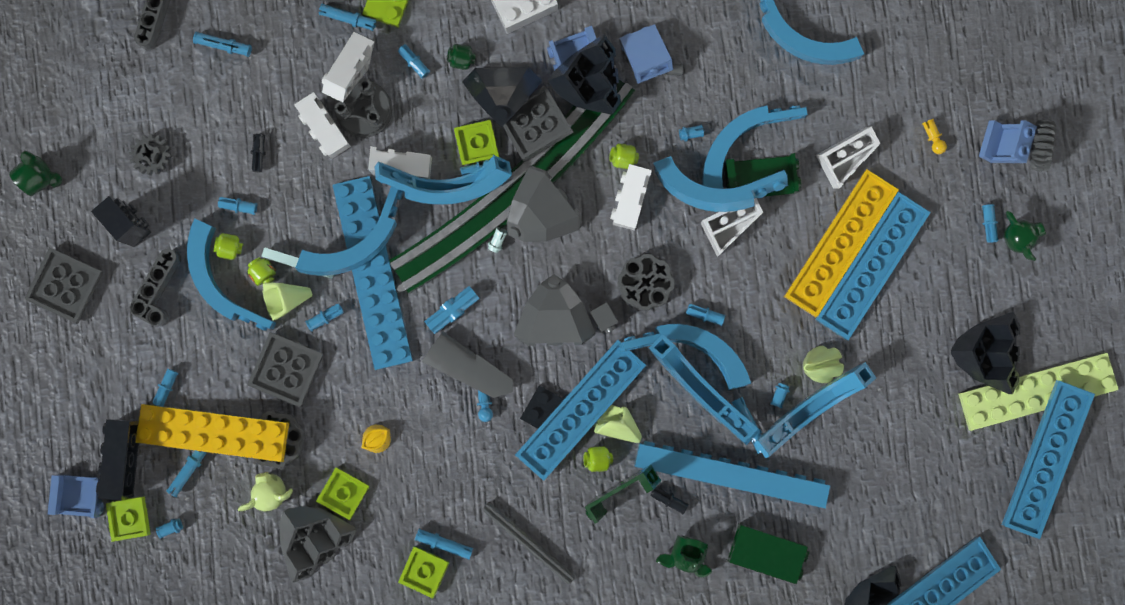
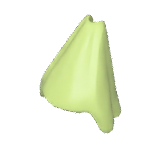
M284 283L263 284L264 302L268 315L272 320L281 318L312 297L311 288Z
M823 345L817 346L807 353L803 361V370L813 381L829 383L833 377H838L843 373L844 365L839 362L842 355L836 348L827 349Z
M611 405L594 424V432L597 434L634 443L641 442L642 435L628 408L624 406L620 408Z

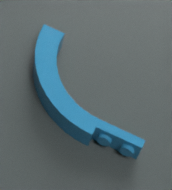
M760 0V8L763 13H766L761 20L765 29L783 49L792 55L812 63L826 65L852 62L861 59L864 55L857 37L837 43H823L808 39L797 33L785 22L774 0Z
M800 105L789 107V110L782 111L781 108L773 109L769 113L768 107L763 106L750 110L731 121L720 132L709 149L702 171V185L723 189L722 169L725 156L731 145L745 132L761 125L804 119L808 115L807 108H801Z
M495 155L479 169L461 177L445 180L416 177L379 161L374 166L375 179L377 181L404 191L406 199L426 204H455L476 199L498 188L512 175L510 162Z
M671 156L653 163L658 179L673 196L690 206L707 211L731 212L755 206V198H762L770 192L780 191L785 186H788L785 170L741 187L717 189L706 187L690 180L677 168Z
M391 186L377 224L360 243L347 250L330 254H318L302 250L295 267L297 271L317 276L336 275L356 269L374 258L388 243L397 226L396 221L391 219V217H395L398 209L396 203L398 200H401L404 191Z
M194 218L188 236L187 260L191 277L201 296L214 310L230 320L236 321L238 315H240L238 319L249 323L251 320L257 323L256 327L267 331V328L273 330L276 322L235 304L220 290L212 275L209 260L210 245L216 228Z
M682 324L661 325L655 328V335L654 332L643 334V337L638 339L635 336L627 337L624 339L625 342L620 344L621 352L651 346L663 334L671 342L692 346L710 357L722 372L728 390L751 384L744 364L732 348L714 334L698 327Z
M663 334L649 347L655 357L678 383L705 410L728 428L744 444L747 445L760 432L752 422L726 401L692 367L676 345Z
M866 362L856 366L829 382L788 411L754 443L765 458L771 456L804 426L835 404L866 388L876 379V376Z

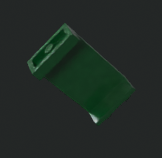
M795 153L785 157L744 161L729 159L724 163L727 189L750 184L785 170L788 186H785L780 191L770 192L764 197L796 194L799 192V188H801V178L797 176L799 159L795 157Z
M650 464L593 498L585 506L587 517L593 520L594 524L599 522L607 513L601 502L639 480L646 493L654 490L661 482V479L653 466Z
M738 524L727 561L797 585V581L802 579L804 570L801 568L803 562H806L808 559L809 551L806 545Z

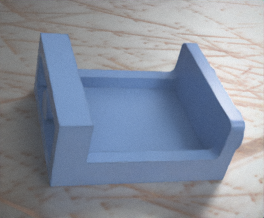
M655 24L619 38L621 49L625 52L631 64L637 84L673 70L672 59Z
M592 26L586 27L581 33L555 42L553 40L549 41L547 52L550 59L554 58L556 64L553 65L554 71L571 55L597 39Z
M995 120L989 121L979 157L990 163H1027L1037 126L1026 120H1021L1020 124H1001Z
M61 474L52 475L48 515L63 514L87 516L90 518L100 517L104 510V503L102 499H98V494L96 493V486L100 482V478Z

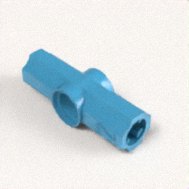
M468 286L456 297L450 298L441 305L440 309L424 322L436 334L447 324L461 317L465 313L464 311L480 298Z

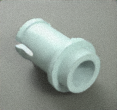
M497 227L492 240L488 242V249L495 253L502 250V243L508 231Z

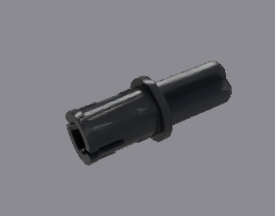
M253 134V147L250 151V154L253 155L252 172H262L263 156L266 155L264 151L265 135Z
M655 487L650 494L651 497L665 504V507L669 506L682 515L689 505L674 497L673 493L669 494L658 487Z

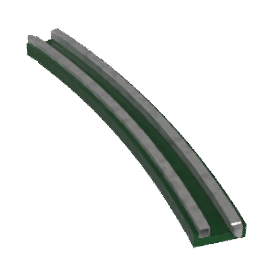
M619 80L616 86L617 94L621 96V103L611 115L573 106L564 116L573 133L526 162L521 160L511 170L512 175L502 185L479 197L434 232L390 259V264L402 281L397 290L399 292L407 290L409 294L486 243L494 236L497 227H500V229L505 228L512 200L528 167L531 165L547 171L552 177L550 179L551 182L554 184L607 128L634 94L635 89L628 83H623Z

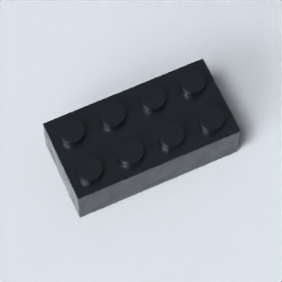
M106 419L102 429L104 442L100 448L102 462L99 463L98 467L100 482L96 486L98 499L126 500L133 498L139 443H136L139 421Z

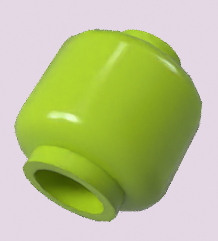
M618 143L615 147H612L610 162H612L614 167L628 169L629 164L634 165L638 163L639 153H636V148L633 145Z
M221 233L219 237L215 238L213 252H216L219 258L234 260L237 254H241L243 243H239V237L236 235Z
M605 446L590 447L583 456L584 466L591 472L607 471L610 464L613 463V455L609 453Z

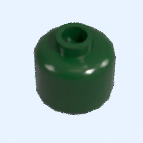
M454 44L452 48L449 47L447 62L450 63L452 68L468 70L471 64L474 65L476 54L472 53L471 46Z

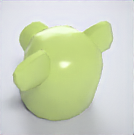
M268 472L257 474L255 476L256 483L251 490V501L240 506L238 511H246L253 507L260 511L277 509L284 500L290 498L293 490L290 489L286 492L284 482L275 474H269Z

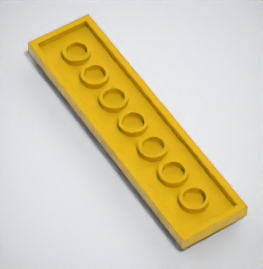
M866 169L787 290L784 298L816 318L899 189Z
M141 404L136 443L284 462L289 423Z

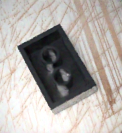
M108 196L91 211L118 242L135 247L151 233L148 229L150 225L144 218H139L135 214L137 210L130 203L127 204L124 200L121 201L119 198L115 199Z

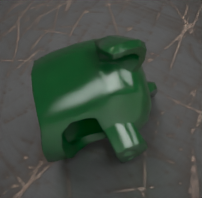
M25 150L20 155L22 162L14 167L9 174L15 185L29 196L39 193L48 185L55 188L59 187L62 183V177L56 172H51L49 166L40 157Z
M1007 211L1006 215L1010 222L1004 232V240L1007 247L1013 252L1023 253L1026 259L1035 261L1036 257L1031 250L1036 246L1039 238L1046 234L1042 222L1017 221L1013 213Z
M678 535L671 554H660L656 559V562L664 567L671 568L675 566L682 571L695 573L698 577H706L712 573V569L703 564L708 544L697 539Z

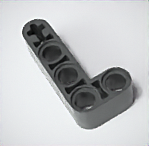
M170 0L145 1L134 35L135 42L144 50L155 48ZM160 1V5L154 8V3ZM155 19L154 23L149 26V20Z
M164 249L160 252L130 304L131 313L150 325L160 327L168 323V313L157 307L156 304L181 262V256L178 252L171 249ZM169 255L173 258L172 261H169L167 258ZM163 270L164 276L159 280L157 273ZM150 287H153L154 294L149 297L147 291ZM143 303L144 311L139 313L138 306ZM159 312L161 320L156 323L154 316Z

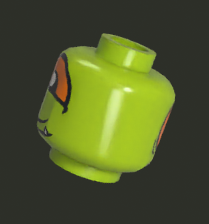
M258 257L248 264L247 273L255 285L259 286L274 281L273 277L276 274V270L268 259Z

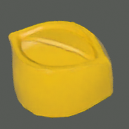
M379 424L369 426L363 433L361 448L373 453L385 451L391 443L390 429Z

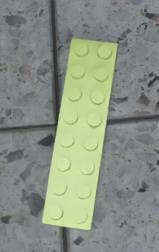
M1108 353L1020 376L1019 383L1013 394H1007L988 385L958 393L969 431L1044 411L1056 380L1094 393L1095 396L1119 390Z

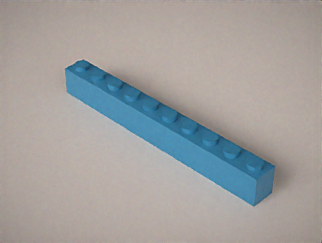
M644 441L643 444L639 443L635 467L644 469L651 464L657 472L826 509L830 485L825 484L826 480L814 478L813 481L806 480L807 476L795 474V477L787 476L788 472L776 470V473L768 472L769 468L758 465L757 469L749 467V463L738 461V465L731 464V459L719 457V461L711 459L712 455L703 453L699 457L692 455L693 451L682 449L681 452L674 451V447L667 445L658 448L655 447V443Z

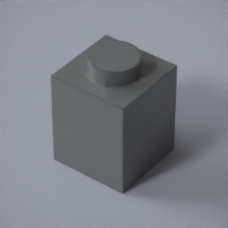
M607 302L590 312L601 333L605 331L607 334L616 329L615 325L618 321Z

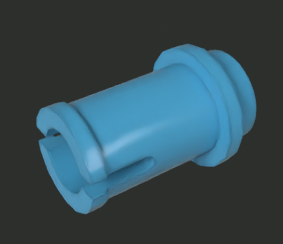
M699 125L688 128L683 126L682 129H679L680 140L686 142L688 139L704 137L703 126Z
M778 383V386H775L777 389L770 404L782 408L787 392L789 393L790 391L789 386Z
M173 518L171 522L156 527L158 537L161 539L174 532L179 533L183 529L180 519Z

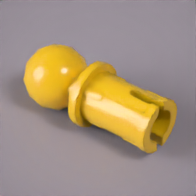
M934 118L922 123L929 137L928 142L933 141L932 151L935 154H943L947 149V144L945 141L940 140L939 137L942 136V133H939Z

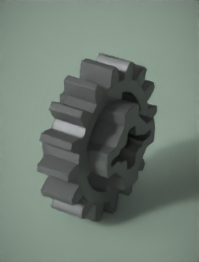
M151 133L148 138L143 134L141 141L136 138L137 144L131 145L134 151L129 152V155L133 156L130 162L136 163L134 168L136 170L140 169L142 174H145L147 171L149 176H152L153 171L157 175L160 174V169L166 171L164 165H170L171 163L168 161V158L173 157V155L168 153L171 150V147L166 146L168 142L162 140V137L159 135L155 137ZM151 143H157L160 147H154ZM142 162H143V163L148 162V164L150 165V167L144 166V165L142 164Z

